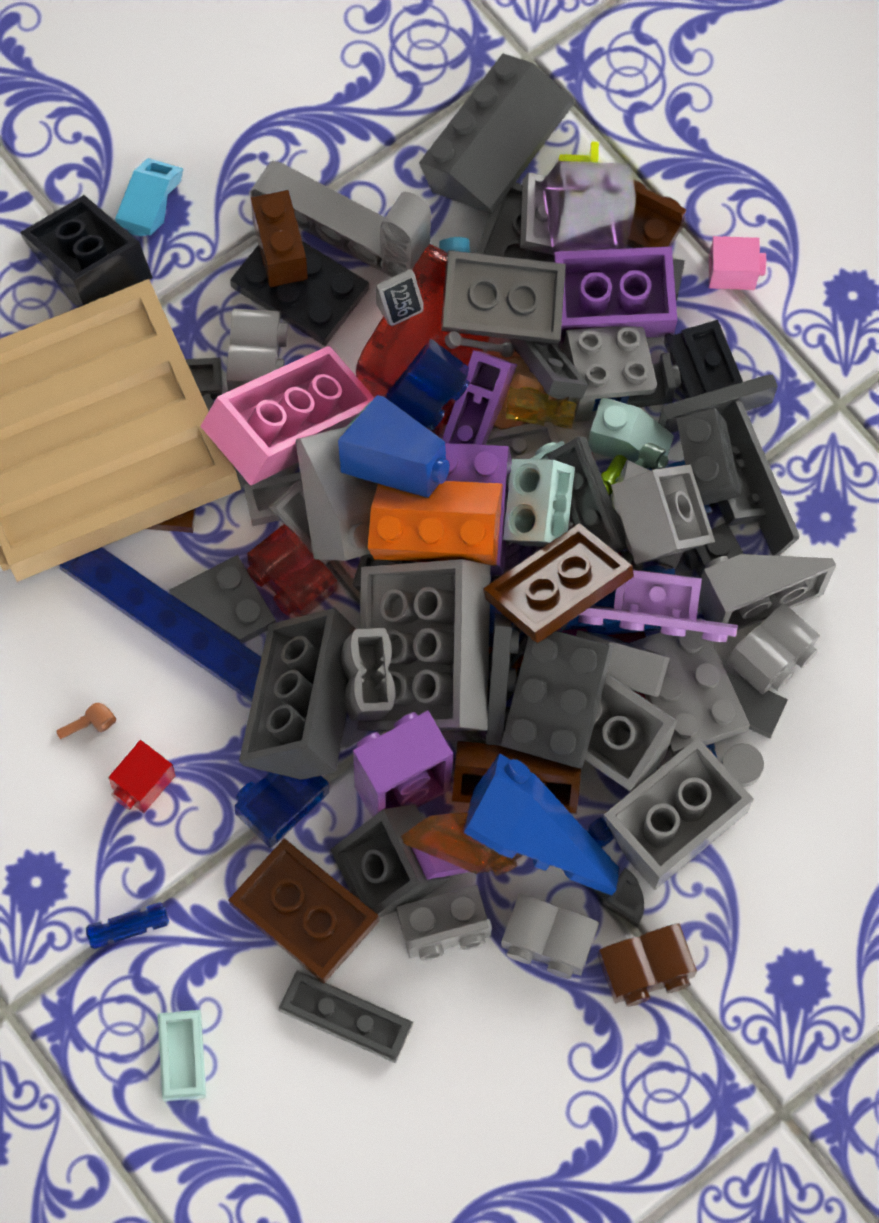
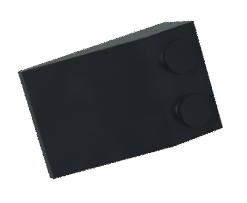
M85 195L20 232L29 248L69 300L77 307L153 278L140 242Z

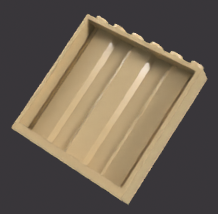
M149 279L0 339V566L3 572L11 569L17 582L241 490L233 464L200 427L209 412Z

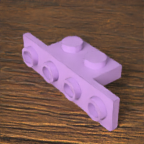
M633 569L634 577L616 589L614 608L592 605L579 614L578 622L593 625H603L604 619L619 620L620 628L644 631L645 624L661 626L662 634L672 636H685L686 630L703 632L702 639L716 642H727L728 636H736L738 627L735 624L697 619L702 578Z

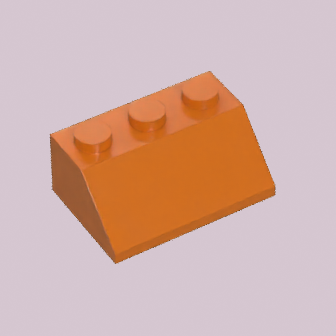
M445 481L443 484H439L432 494L426 498L378 484L371 506L368 550L372 557L378 560L433 562L463 559L497 566L503 485L500 483Z

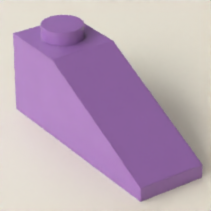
M473 350L442 437L445 443L486 445L505 401L517 364L482 351Z

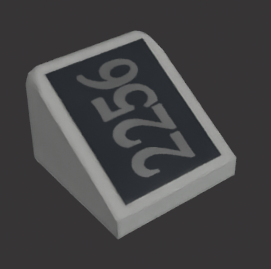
M412 269L391 277L376 286V305L390 326L403 322L424 310L422 297Z

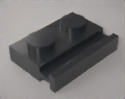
M718 320L681 330V333L671 335V333L665 335L664 344L667 352L670 354L672 365H678L681 387L686 399L743 382Z

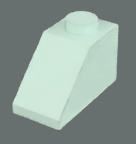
M602 398L591 427L588 444L591 452L614 458L616 455H623L628 461L635 463L638 461V455L642 446L646 443H653L665 449L664 455L668 457L674 435L641 408L609 398Z

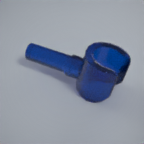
M603 817L598 818L588 827L587 832L601 848L607 846L615 838Z

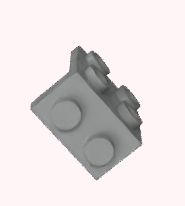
M599 327L566 331L562 351L588 384L583 399L566 397L564 399L565 406L572 408L574 422L590 421L595 399L648 395L655 392L657 381L643 327Z

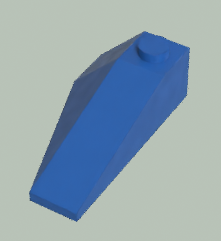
M499 754L473 790L463 833L501 855L513 859L516 853L532 858L533 865L536 868L546 871L550 865L563 870L569 880L613 895L617 890L619 866L534 773L530 772L525 764L518 760H510Z

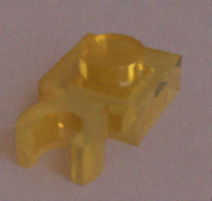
M510 387L506 418L544 426L546 421L558 427L572 429L576 403L566 400H549V395L542 394L539 390L532 387H522L520 389Z

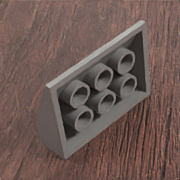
M460 559L361 567L360 629L384 628L388 633L392 647V656L388 670L395 685V701L391 711L381 720L358 721L357 730L390 731L395 728L394 724L402 717L410 713L420 715L429 711L441 732L488 731L490 603L485 599L483 588L490 584L491 565Z

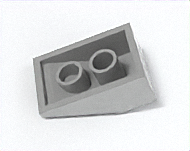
M350 426L295 439L314 559L346 561L370 554L368 550L370 514L378 483L341 473L338 439Z
M739 554L728 559L727 556H721L709 562L705 566L706 569L703 570L698 606L706 621L738 625V631L766 619L783 603L792 608L823 595L835 570L836 563L833 558Z

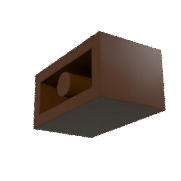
M289 190L251 197L253 224L269 286L274 287L308 279L306 254Z

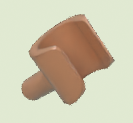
M94 703L86 710L84 716L56 730L58 737L63 739L93 724L98 732H103L116 722V717L104 704Z

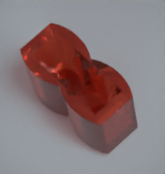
M285 524L247 553L249 565L247 572L260 587L266 584L274 591L276 595L273 599L276 605L287 616L291 613L296 617L308 615L337 591V579L319 559H314L313 553Z

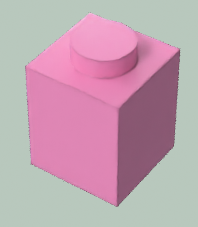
M713 236L709 252V289L755 290L758 277L765 276L766 253H760V238Z

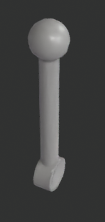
M452 331L445 336V343L451 349L461 345L500 352L503 357H511L514 353V347L509 342H504L500 345L462 338L456 331Z

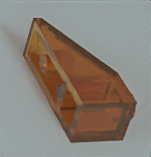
M468 811L428 816L401 836L404 844L474 874L493 871L495 876L505 874L517 867L516 860L523 856L516 853L513 859L506 857L463 833Z

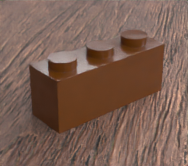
M466 741L457 742L452 802L470 803L474 788L497 756L502 754L510 760H518L525 764L530 772L534 773L570 813L577 814L581 768L506 748L501 745H487L486 743Z

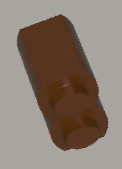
M680 923L611 944L599 949L598 958L614 1003L625 1001L627 1007L649 1000L651 998L649 993L654 990L665 988L666 993H673L685 989L691 985L689 979L695 977L697 972Z

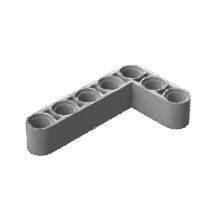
M278 161L269 162L249 192L250 197L289 190L297 224L300 229L391 277L408 269H412L415 273L430 250V207L422 198L410 192H402L386 217Z

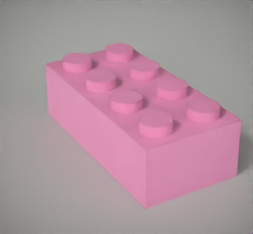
M327 346L217 396L200 427L249 485L252 486L299 462L295 439L348 426L375 397L330 346Z

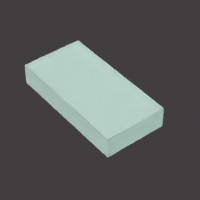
M201 1010L158 1013L163 1102L207 1098Z

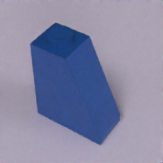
M377 395L338 439L341 473L428 498L439 484L445 482L449 474L450 463L446 460L445 441L383 396Z

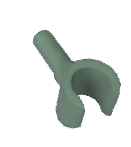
M646 443L642 446L638 455V461L635 464L643 468L649 467L653 470L662 469L668 464L669 458L664 455L665 449L653 443Z

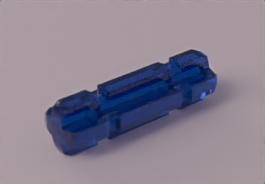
M158 902L146 906L147 910L143 912L137 909L109 918L108 923L102 924L100 921L86 927V935L90 946L93 949L109 945V940L114 939V942H118L146 933L147 928L153 927V930L167 926L169 924V917L165 905Z

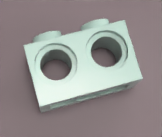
M512 459L511 472L507 481L509 491L503 540L523 546L545 547L568 531L575 472L574 466L556 460Z

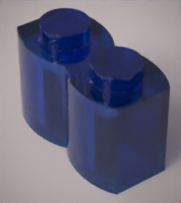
M430 339L418 352L407 369L393 383L384 397L432 431L446 413L442 407L451 398L457 401L468 388L470 381L466 378L468 377L469 366Z
M267 772L268 774L255 784L253 781H250L237 793L235 799L238 802L234 805L235 814L271 848L329 794L330 783L322 776L300 780Z

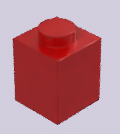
M140 739L109 775L108 779L114 790L111 795L118 803L128 810L135 806L145 813L176 775L173 764Z

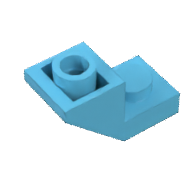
M147 158L133 171L115 221L133 235L150 236L164 223L168 194L181 183L183 168Z

